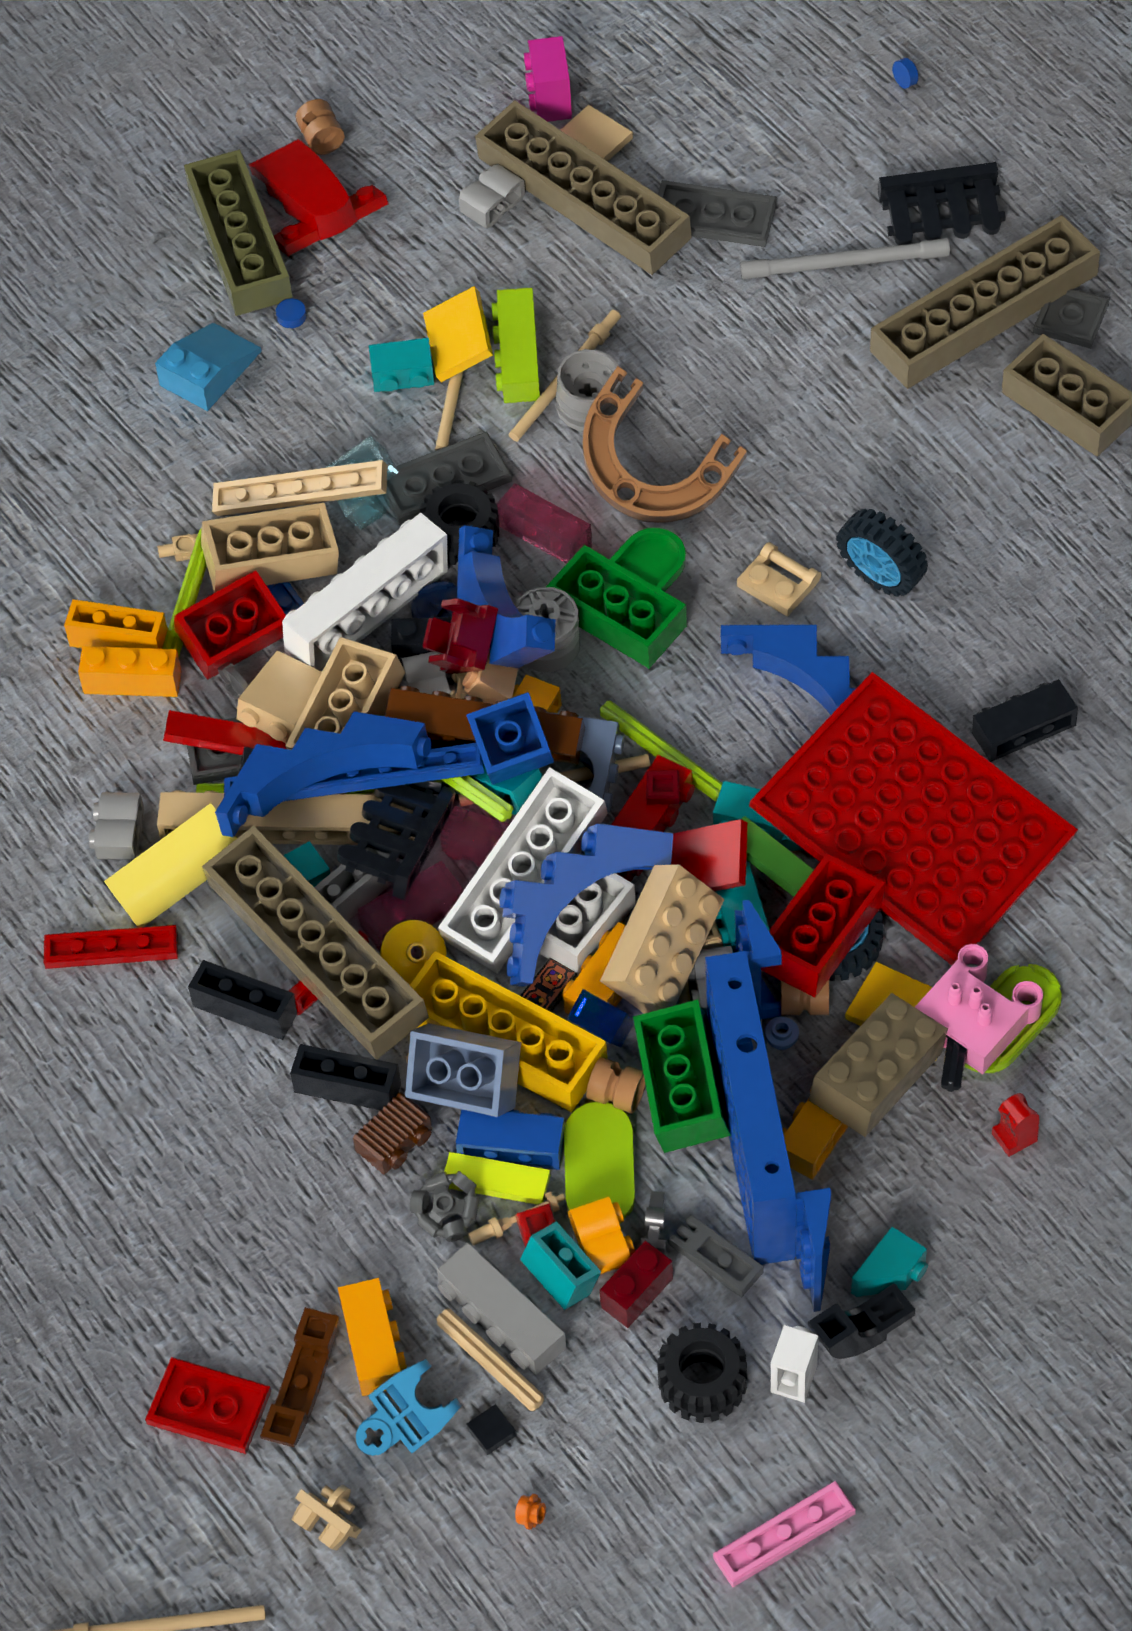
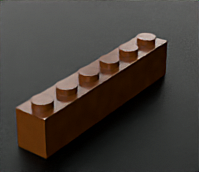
M401 686L400 689L391 688L385 717L425 723L427 735L431 741L464 745L476 743L466 715L494 704L484 703L481 698L474 696H464V699L452 698L449 693L443 691H433L432 694L420 693L419 689L411 686ZM534 706L553 760L578 765L585 732L583 718H579L578 714L570 711H560L559 714L547 713V710L542 707Z

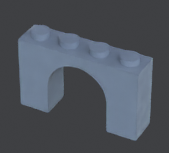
M579 717L583 718L585 724L579 762L586 765L594 776L588 791L605 800L607 812L610 813L613 794L609 793L610 783H616L619 765L615 764L616 754H622L625 737L620 734L618 722Z

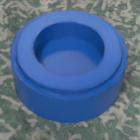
M902 58L894 62L892 70L896 82L904 89L916 85L919 76L915 64L908 58Z
M293 298L281 301L276 307L277 321L285 328L301 326L307 317L304 303Z

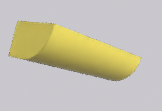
M211 803L104 881L137 927H144L204 883L207 879L202 866L237 839L236 836L222 835L215 814L216 809Z

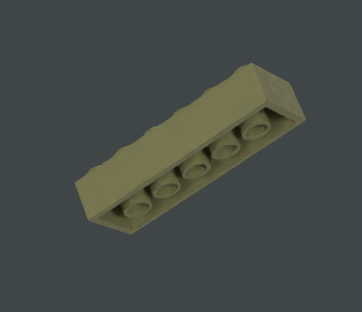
M241 150L185 164L184 169L188 190L235 316L277 305L285 299L292 298L288 272Z

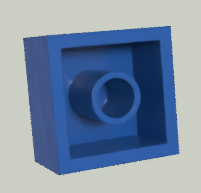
M529 692L466 715L492 785L554 763Z

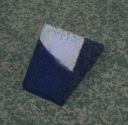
M585 989L580 993L567 1017L571 1022L618 1047L623 1045L634 1025L632 1014Z

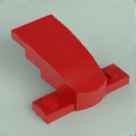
M299 139L249 164L252 175L265 183L268 194L283 203L287 214L300 221L295 225L284 227L281 232L273 235L278 249L287 256L319 240L342 233L354 225L357 220L388 205L386 194L373 185L364 186L358 189L355 194L349 196L338 178L324 161Z

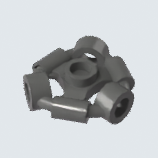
M445 1171L426 1179V1184L423 1187L412 1192L410 1211L418 1218L417 1224L433 1238L440 1236L446 1238L448 1242H453L468 1235L467 1229L471 1221L476 1220L480 1200L476 1197L475 1193L477 1185L460 1171L456 1174H447ZM452 1182L467 1194L465 1198L458 1199L451 1194L449 1186ZM429 1192L434 1194L431 1213H427L430 1202ZM459 1214L463 1219L452 1221L445 1226L442 1225L444 1220Z

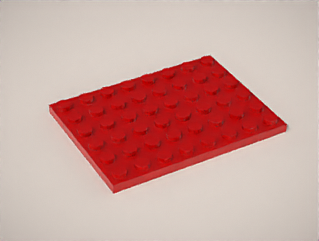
M871 672L751 799L749 804L750 808L819 862L827 853L885 882L880 910L950 965H953L958 960V953L965 945H979L1075 837L1078 831L1072 824L874 672Z

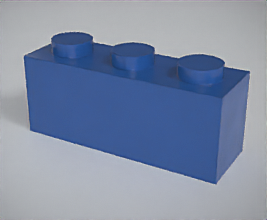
M461 1109L456 1150L459 1154L537 1168L560 1170L564 1145V1117H558L552 1113L526 1114L515 1109L495 1117Z

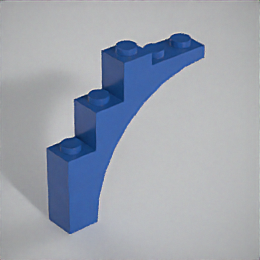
M597 823L588 827L587 831L583 834L581 848L582 851H585V855L554 852L546 856L541 865V879L544 880V883L520 880L506 883L505 888L501 890L499 904L503 908V917L515 919V923L511 925L509 935L510 942L513 943V954L509 957L507 963V975L511 977L510 986L524 987L533 984L537 958L545 937L560 912L578 893L597 880L611 874L632 870H652L654 865H671L673 833Z

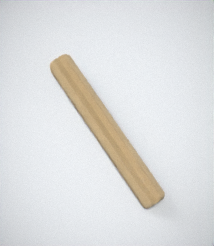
M447 1308L438 1315L436 1319L437 1325L530 1411H535L543 1404L544 1395L456 1313Z

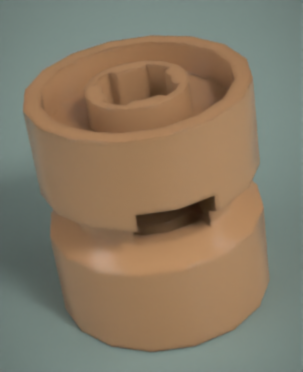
M314 99L306 102L297 110L295 115L296 122L312 151L318 155H325L341 146L345 138L344 132L327 101Z
M829 980L816 998L781 981V1015H801L803 1010H807L810 1015H829Z
M600 1057L592 1070L586 1097L602 1104L612 1101L614 1108L633 1114L639 1106L645 1089L643 1071L630 1066L621 1069L620 1063Z

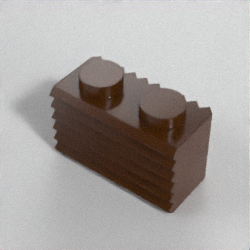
M400 1092L377 1115H374L368 1124H365L358 1133L354 1134L355 1151L385 1175L391 1168L395 1170L402 1166L407 1159V1153L415 1145L420 1147L428 1141L432 1133L431 1117Z

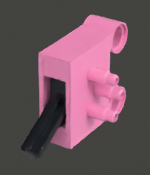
M969 944L961 948L958 953V960L915 1006L916 1009L948 1028L943 1046L946 1051L941 1087L949 1092L961 1088L965 1063L983 1075L1027 1024L1037 1021L1041 1015L1043 991L1038 984L1032 981L1018 983L1013 989L1011 1002L983 983L987 976L988 954L982 946L977 944ZM967 964H976L978 967H969ZM1021 1001H1030L1033 1004L1026 1005L1021 1003Z

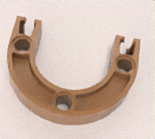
M617 366L593 401L584 424L583 456L591 482L599 494L611 506L623 514L638 520L665 523L683 520L696 515L711 505L721 495L746 459L747 450L740 446L733 454L735 456L734 460L729 466L725 467L721 462L716 461V458L721 449L725 450L731 440L721 434L697 470L683 481L672 485L656 486L635 479L619 462L615 452L614 439L620 423L643 391V382L636 378L630 386V392L625 398L621 399L612 392L617 383L624 380L627 372ZM611 403L617 407V412L607 416L600 409L604 404ZM709 471H715L720 475L721 480L715 484H710L703 476ZM622 488H630L635 495L630 500H622L618 497L617 493Z

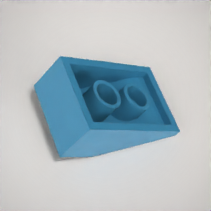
M211 323L174 342L157 360L155 365L159 385L198 407L209 411L262 352V349L231 331Z

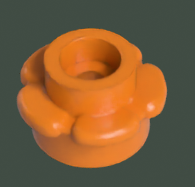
M537 1494L521 1496L515 1511L516 1522L525 1525V1528L528 1530L543 1522L546 1506L545 1503L541 1502V1498Z

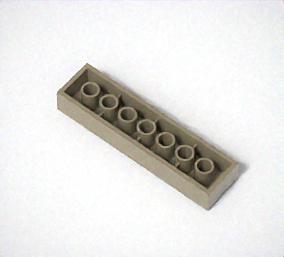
M516 100L475 135L479 159L491 167L499 164L523 179L526 191L651 275L661 268L692 238L690 216Z
M1060 215L871 328L870 352L909 389L1039 311L1048 302H1054L1067 294L1068 290L1075 289L1097 276L1100 251L1063 215Z
M252 826L202 866L209 886L376 1060L429 1018L424 1000L255 826Z

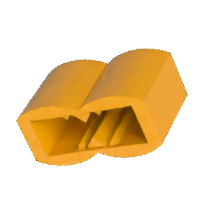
M609 1196L568 1211L571 1226L579 1247L600 1269L601 1274L619 1269L635 1252L630 1236H623L619 1223L624 1222L621 1208L618 1202L612 1203Z

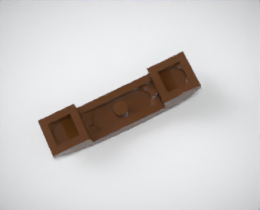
M304 1308L294 1337L295 1347L276 1402L270 1406L260 1435L261 1439L294 1448L297 1445L313 1410L326 1372L339 1321L337 1315Z

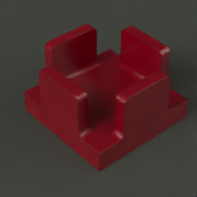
M459 598L442 600L441 607L453 611L451 623L435 617L429 618L423 648L440 655L429 656L428 663L441 667L440 671L448 674L485 670L498 608L490 605L479 606Z

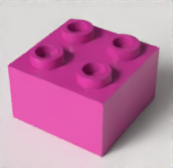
M563 36L528 40L529 52L524 53L525 70H530L529 73H525L526 87L529 92L533 91V94H528L530 110L532 112L536 111V114L547 122L572 119L570 78Z

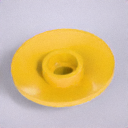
M408 920L395 925L388 931L381 945L380 956L410 985L434 951L446 956V946L442 936L432 925L419 920ZM414 946L421 949L422 954L419 959H415L411 955V949Z

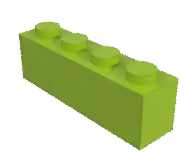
M533 288L497 290V302L491 303L492 319L499 323V326H493L494 344H500V349L494 350L495 368L501 367V373H496L497 392L503 391L504 403L536 401L540 397Z

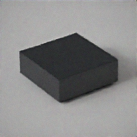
M496 1404L466 1423L468 1431L487 1455L517 1436L516 1430Z

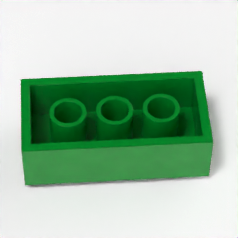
M699 999L633 1016L654 1134L664 1153L731 1136L708 1018Z

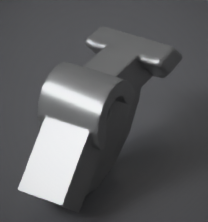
M226 662L217 670L226 683L225 688L229 695L237 699L248 687V684L236 671L233 664Z
M651 1191L649 1207H646L645 1228H649L648 1238H641V1244L646 1240L661 1253L665 1254L666 1240L659 1239L660 1229H664V1216L666 1209H664L665 1192Z

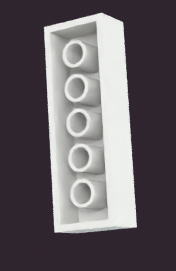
M419 513L412 520L405 521L393 535L382 539L375 549L366 556H360L352 567L343 574H337L329 585L320 592H314L306 603L297 610L290 611L282 621L285 654L319 671L324 669L340 637L360 642L418 596V592L423 587L434 583L448 572L447 534L422 513Z
M549 767L439 925L438 930L443 940L498 974L513 952V943L510 942L509 935L511 925L515 923V919L503 917V908L499 904L502 888H505L506 883L514 880L544 883V880L541 879V865L547 855L554 852L581 853V842L584 832L590 826L597 823L601 824L608 814L605 800Z

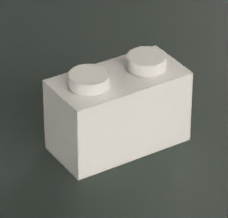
M786 1325L783 1326L771 1360V1393L805 1403L818 1366V1335L813 1334L811 1330L802 1326H794L793 1328Z

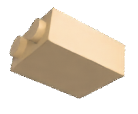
M276 651L238 698L236 720L243 722L248 727H256L275 740L287 743L322 671L280 651Z

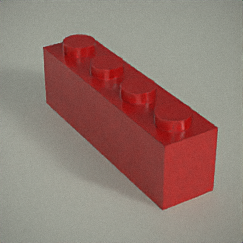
M657 755L647 771L679 770L680 804L647 805L645 773L611 825L664 832L667 826L672 827L678 817V809L683 802H689L694 793L695 785L692 784V770ZM632 870L616 874L631 882L635 875L639 876L643 870Z

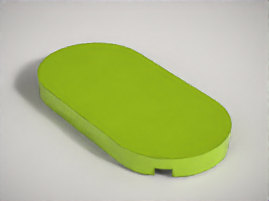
M1020 964L1011 966L989 986L1012 1002L1014 987L1020 982L1032 981L1041 987L1043 1000L1039 1019L1034 1023L1027 1024L984 1073L999 1072L1010 1066L1058 1013L1061 1006L1060 984L1057 977L1045 967L1036 964H1028V966L1019 967ZM1021 1001V1003L1026 1005L1033 1004L1030 1001ZM967 1063L964 1064L966 1068L978 1072Z
M591 1102L584 1104L573 1111L567 1119L564 1129L567 1209L569 1211L609 1196L612 1203L618 1202L623 1218H626L632 1212L635 1204L633 1130L631 1121L623 1110L614 1108L611 1103Z

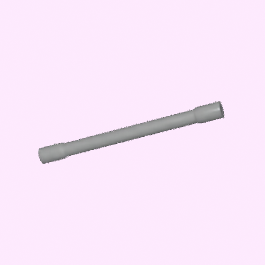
M948 238L921 241L914 244L817 255L741 261L740 270L743 280L791 272L915 258L950 256V245Z

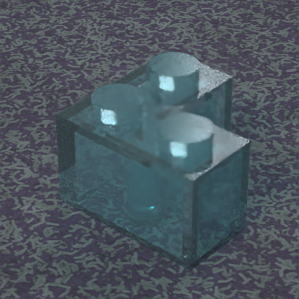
M369 436L325 467L383 460L387 464V480L399 473L387 450L372 436ZM377 495L337 500L346 518L361 530L386 514Z

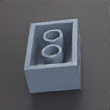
M430 1023L416 1028L410 1032L405 1097L499 1117L515 1109L521 1042Z

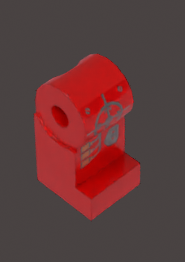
M1017 1093L1012 1095L1000 1105L998 1109L1001 1114L1000 1123L992 1127V1135L1008 1157L1037 1142L1039 1130V1115L1028 1106L1024 1094Z

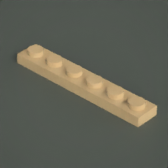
M383 460L214 483L212 512L217 516L386 494L387 464Z

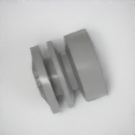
M589 349L576 351L564 358L558 367L555 409L559 418L568 427L577 431L584 430L586 416L593 401L618 366V363L608 354ZM620 381L612 392L618 396L620 395ZM607 403L600 410L604 415L611 416L617 412V407Z
M554 587L535 588L520 596L514 605L523 616L533 615L556 619L555 651L525 666L538 672H554L564 669L575 660L580 651L578 608L574 599L565 591Z

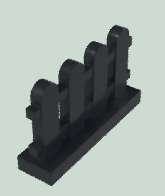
M992 162L879 177V202L882 203L883 210H889L892 226H887L888 237L894 236L897 245L911 244L913 233L923 232L926 240L941 239L942 229L953 228V233L957 238L965 239L970 236L972 225L982 224L983 231L986 234H997L1000 230L1001 222L1006 219L1005 211L998 210L996 195H1000V187L996 185L998 178L997 163ZM976 198L979 214L969 215L966 199ZM947 202L950 218L940 219L937 203ZM918 206L921 222H910L908 207Z
M406 785L374 789L375 796L382 799V802L368 800L363 804L362 816L370 821V823L356 822L351 825L350 839L358 843L357 847L350 844L340 846L337 854L338 862L346 866L345 871L354 873L356 869L378 877V883L384 885L387 881L394 883L392 896L405 901L452 813L456 790L443 786L437 797L433 795V790L426 788L423 792ZM393 803L405 807L407 809L413 810V813H409L398 808L392 807L391 804ZM382 825L384 827L401 832V835L399 836L397 834L380 829L379 826ZM367 847L390 855L388 858H386L384 856L367 851L366 849Z

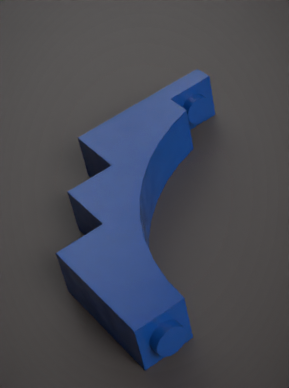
M464 525L459 528L457 598L479 606L490 605L498 608L490 644V664L520 668L554 652L556 619L533 615L523 616L515 607L505 585L500 556L492 555L493 530Z
M721 625V654H753V668L770 672L798 685L812 695L830 715L856 689L850 688L849 656H817V625Z
M354 711L341 733L305 728L292 750L256 744L215 811L222 835L234 837L240 826L245 824L248 815L264 817L291 795L329 777L367 768L403 767L418 769L424 757H427L431 750V739L427 735L425 723Z

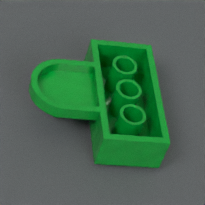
M647 528L636 532L610 559L584 545L546 586L565 591L574 599L578 608L579 627L648 669L687 627L686 604L666 593V590L675 582L685 568V546L676 534L666 529Z

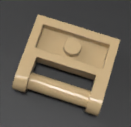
M768 542L764 545L758 557L737 578V587L788 617L818 584L821 572L814 568H806L778 551L776 545ZM772 561L799 577L802 581L800 584H797L768 565Z

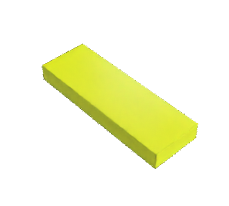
M449 1152L444 1170L447 1174H456L460 1171L477 1185L475 1187L476 1194L536 1205L544 1202V1194L547 1192L551 1176L548 1169ZM453 1182L449 1186V1189L463 1191Z

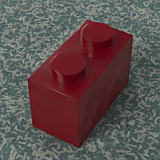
M645 1240L600 1289L601 1308L625 1327L629 1328L673 1280L672 1260Z

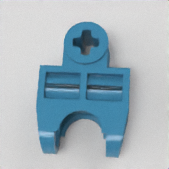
M427 1359L394 1374L368 1395L378 1410L364 1420L356 1432V1443L362 1452L372 1456L380 1455L401 1439L412 1454L438 1434L462 1405L457 1398L450 1401L444 1407L442 1404L436 1407H426L418 1401L415 1390L418 1382L421 1380L420 1376L432 1367ZM385 1389L392 1397V1399L395 1401V1403L399 1406V1408L402 1410L401 1412H399V1410L396 1408V1406L393 1404L390 1398L386 1395V1393L384 1392ZM405 1416L408 1418V1420L411 1422V1424L418 1431L422 1438L418 1437V1435L415 1433V1431L404 1418ZM371 1427L372 1430L376 1431L380 1428L383 1431L380 1437L382 1443L380 1445H377L375 1442L368 1444L365 1441L368 1436L366 1429Z

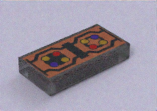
M549 958L534 977L533 984L528 985L520 996L553 1012L563 999L562 993L566 984L570 980L575 981L578 975L575 971Z

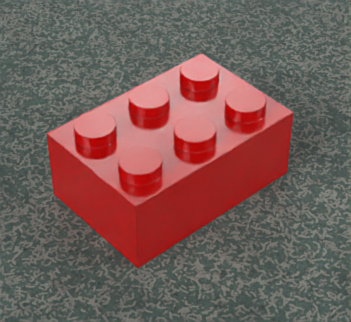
M255 570L174 615V630L205 678L209 680L219 674L217 669L226 662L235 665L282 639V621L286 614Z

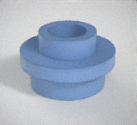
M777 1017L766 1025L765 1037L767 1042L775 1049L786 1050L797 1042L799 1028L792 1019ZM784 1029L788 1032L785 1034H779L776 1031Z

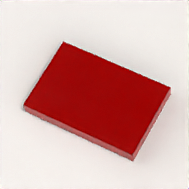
M739 819L673 833L671 865H681L714 892L745 886L748 822Z
M171 1357L145 1421L150 1426L246 1454L271 1394V1388L268 1385Z

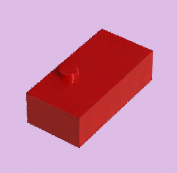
M826 853L769 930L781 950L782 965L762 967L761 970L816 998L881 908L885 882Z

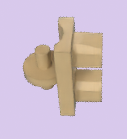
M345 1485L339 1486L335 1491L325 1486L321 1491V1495L328 1499L327 1503L313 1493H307L302 1489L295 1497L301 1503L298 1505L291 1520L311 1532L319 1518H323L328 1524L318 1539L329 1548L337 1551L349 1536L357 1538L362 1531L361 1528L339 1513L340 1510H343L350 1515L355 1509V1506L348 1501L351 1490Z

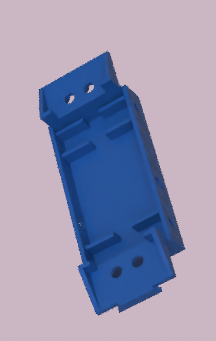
M743 900L742 911L735 910L736 950L739 949V952L705 957L707 1018L731 1136H729L752 1259L761 1265L795 1260V1256L796 1259H801L799 1267L803 1289H809L813 1311L817 1312L821 1311L830 1253L829 1236H825L832 1194L830 1188L795 1193L760 1019L781 1016L780 1001L776 1002L761 978V968L782 965V954L750 900ZM752 1039L757 1042L755 1050L753 1049Z

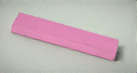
M834 1481L713 1553V1559L733 1588L855 1515L856 1509L838 1483Z

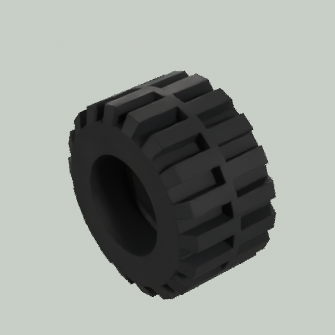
M457 480L455 484H451L449 481L445 482L442 488L436 486L432 489L433 494L425 496L424 503H421L420 513L447 534L449 564L456 565L458 562L459 528L464 526L449 525L448 523L465 519L471 521L466 524L467 526L493 530V547H496L498 537L500 536L498 508L492 493L488 494L485 487L481 486L478 488L477 483L472 481L469 484H464V480Z
M693 1323V1329L688 1330L684 1326L679 1328L678 1336L672 1333L667 1338V1345L663 1344L660 1349V1357L657 1361L659 1390H661V1397L664 1403L669 1402V1409L673 1413L680 1410L681 1418L688 1421L690 1416L696 1417V1422L704 1423V1417H710L711 1422L719 1420L720 1413H723L725 1416L731 1414L732 1405L736 1407L740 1405L742 1394H745L747 1389L746 1354L744 1349H740V1341L736 1336L730 1339V1331L723 1328L719 1332L716 1330V1325L711 1323L708 1324V1328H701V1323ZM697 1362L712 1363L723 1372L716 1380L705 1384L694 1383L682 1374L688 1366Z

